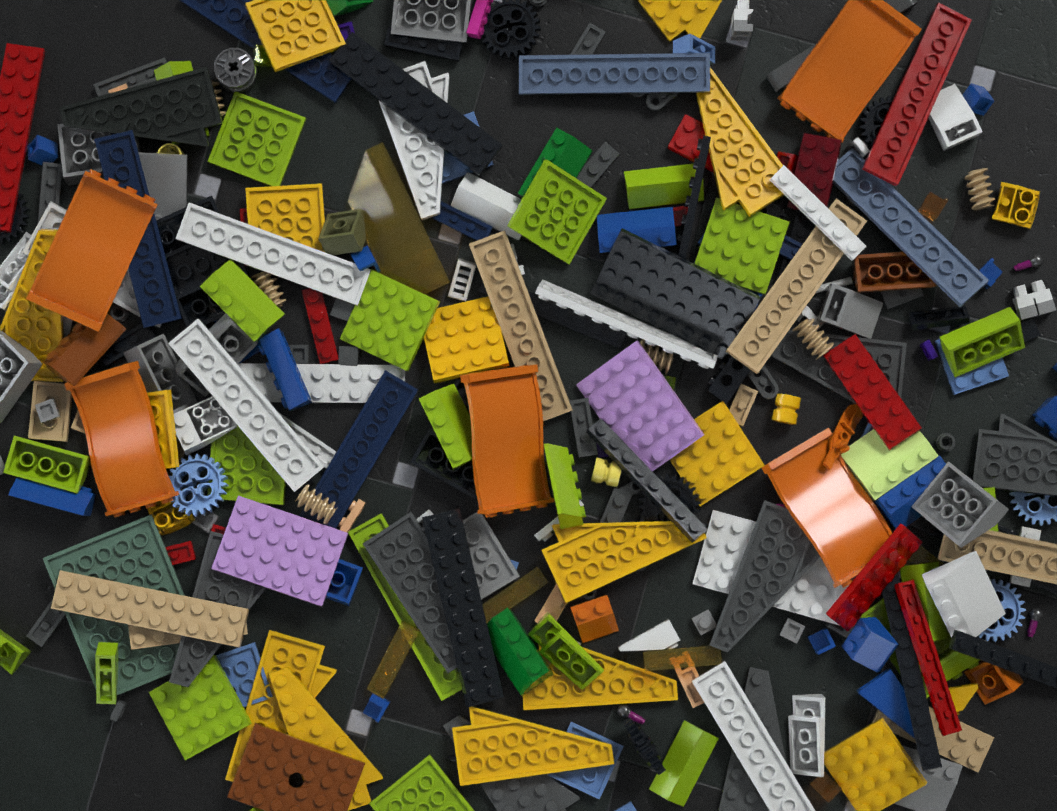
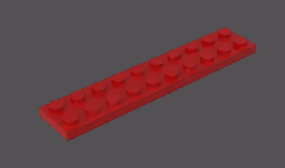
M941 3L936 4L862 170L894 186L899 184L972 19Z
M10 43L6 44L0 75V231L11 233L45 49Z

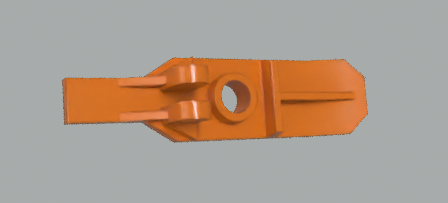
M851 404L846 408L831 436L829 452L823 462V465L828 470L832 468L840 454L850 449L847 444L851 436L855 434L854 430L863 417V413L857 404Z

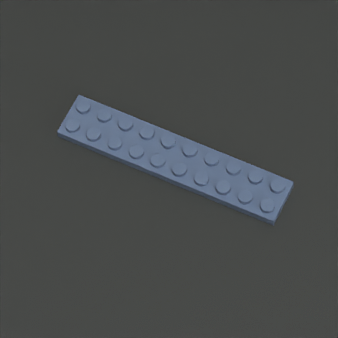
M710 53L519 56V95L710 92Z
M853 148L850 149L837 162L833 184L959 307H962L989 280L888 182L862 170L865 160Z

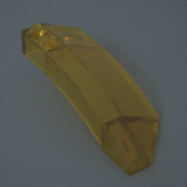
M383 142L365 150L348 203L352 210H363L366 241L382 274L423 294L450 283Z

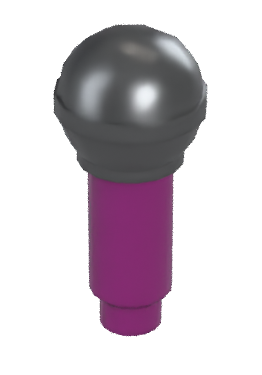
M1033 255L1029 260L1018 263L1013 267L1015 272L1030 267L1038 268L1043 264V259L1040 255Z
M1033 608L1029 613L1031 619L1027 631V636L1033 637L1038 621L1043 617V612L1039 608Z
M622 704L618 707L617 713L620 717H628L638 724H644L645 719L631 711L628 705Z

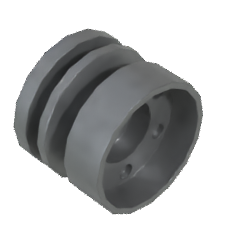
M228 48L223 50L214 62L216 78L227 91L244 93L254 86L258 71L253 59L246 51L240 48ZM231 67H238V71H232Z

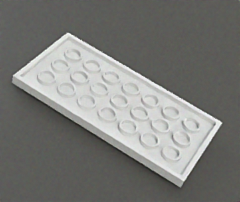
M713 510L706 533L707 538L704 540L693 584L729 594L756 522ZM820 557L772 607L839 625L827 616L826 612L849 585L844 588L841 585L834 588V581Z

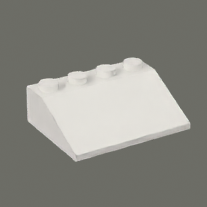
M976 551L922 574L951 638L954 630L977 637L1006 614Z

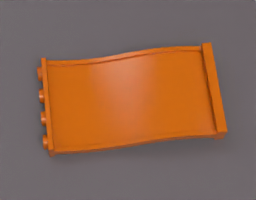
M847 0L835 20L803 61L782 94L777 98L781 101L780 105L787 110H794L796 112L795 116L802 121L807 120L812 123L811 127L817 132L823 131L827 134L826 137L840 139L843 142L844 137L855 120L890 75L922 29L884 0Z
M90 169L89 172H84L26 299L99 332L158 204L154 203V198L146 194L144 197L136 194L137 190L129 186L124 189L118 186L120 182L112 178H108V180L100 178L101 173Z
M138 361L83 377L75 386L68 382L64 383L66 391L69 390L82 419L94 478L107 509L105 515L113 514L114 518L125 515L126 510H129L130 513L141 510L140 506L145 505L147 509L156 506L158 501H161L162 504L171 502L174 496L179 495V491L174 490L163 462L154 415L145 385L138 371L140 368Z
M537 364L460 375L461 383H464L470 411L472 465L479 510L477 511L478 514H485V517H495L498 512L511 514L514 513V509L527 511L531 510V506L544 508L548 507L547 503L554 502V498H551L544 462L543 413L536 372H538Z
M827 428L762 467V470L765 474H768L787 510L820 555L834 581V588L840 585L844 588L852 582L851 579L860 573L890 537L892 531L875 503L846 465L841 454L837 457L830 470L823 465L829 452V441L833 434Z

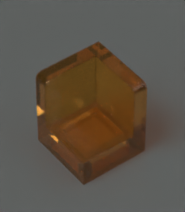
M930 192L918 209V212L934 221L938 218L949 199H942Z
M825 772L824 777H816L810 783L828 803L842 790Z

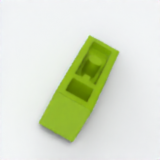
M98 642L95 654L96 704H116L118 643Z

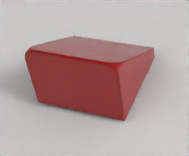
M778 151L776 157L782 165L795 175L798 156Z

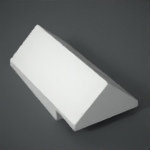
M467 172L457 188L451 206L492 226L500 232L505 230L508 236L518 241L522 236L507 227L522 199Z
M27 232L0 265V308L5 312L28 258V255L23 253L31 237Z
M822 694L792 695L793 715L788 716L790 770L793 774L824 777L825 697Z

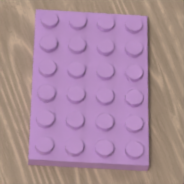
M638 340L576 384L584 397L589 399V404L598 417L622 439L652 472L705 435Z
M238 496L211 569L322 607L348 533Z

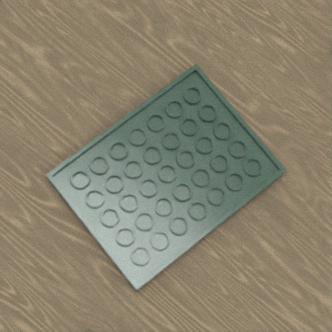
M152 514L43 558L54 588H56L61 570L185 596ZM65 612L95 689V654L98 642L118 643L117 695L172 673L180 643L131 650L128 624Z

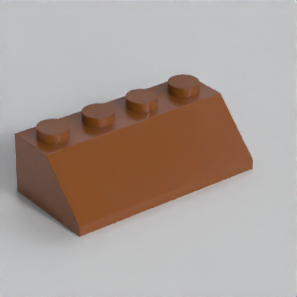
M904 252L858 255L852 261L853 279L858 293L932 288L936 286L935 282Z
M108 313L99 332L77 323L72 331L60 341L55 350L47 355L43 363L57 378L75 386L122 335L126 328Z

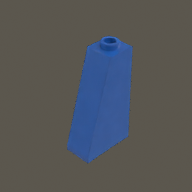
M886 669L856 690L865 700L915 739L904 688L891 669Z

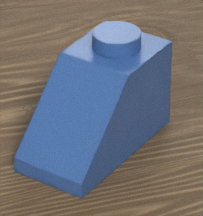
M692 34L673 40V54L710 53V65L715 64V46Z

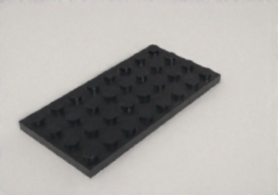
M623 228L590 293L712 355L716 354L718 355L717 357L726 361L730 357V354L726 352L727 348L751 317L761 298Z

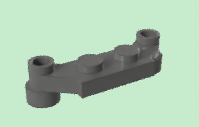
M632 480L619 489L614 488L599 523L621 522L632 495L638 494L642 490L640 488L634 490L632 487L634 482Z

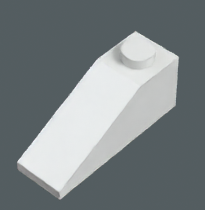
M667 619L620 645L618 649L619 651L664 650L667 648L669 651L678 646L677 642L680 639L670 620Z

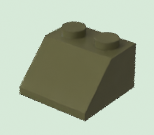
M356 209L327 214L319 236V241L325 253L340 255L362 251L366 240L363 210Z

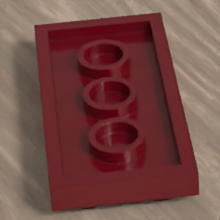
M804 133L795 176L828 207L842 140ZM789 200L788 206H787L788 209L799 210V209Z

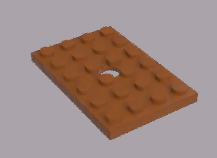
M255 723L227 797L264 811H347L365 762ZM294 773H300L304 778L302 786L297 788L289 784V777Z

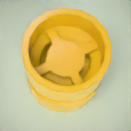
M777 393L775 400L777 408L773 410L772 421L796 425L798 417L796 410L800 407L801 398Z

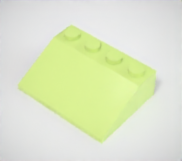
M874 429L851 444L847 452L841 454L846 465L872 501L878 499L938 457V454L920 431L891 450H888Z

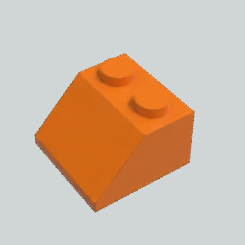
M607 594L570 607L582 643L619 631Z
M984 661L978 662L979 665L975 668L967 669L964 672L971 684L978 683L976 692L985 705L1013 693L1024 683L1019 674Z

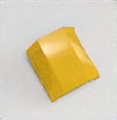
M1001 182L992 220L1031 230L1040 192L1019 185Z
M158 501L156 506L147 508L149 515L152 514L160 535L170 534L190 525L195 520L193 514L191 513L188 516L185 511L183 513L179 512V507H173L174 502L162 504L161 501Z

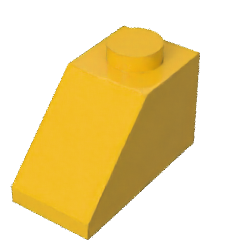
M978 683L949 687L957 715H959V711H963L977 691Z

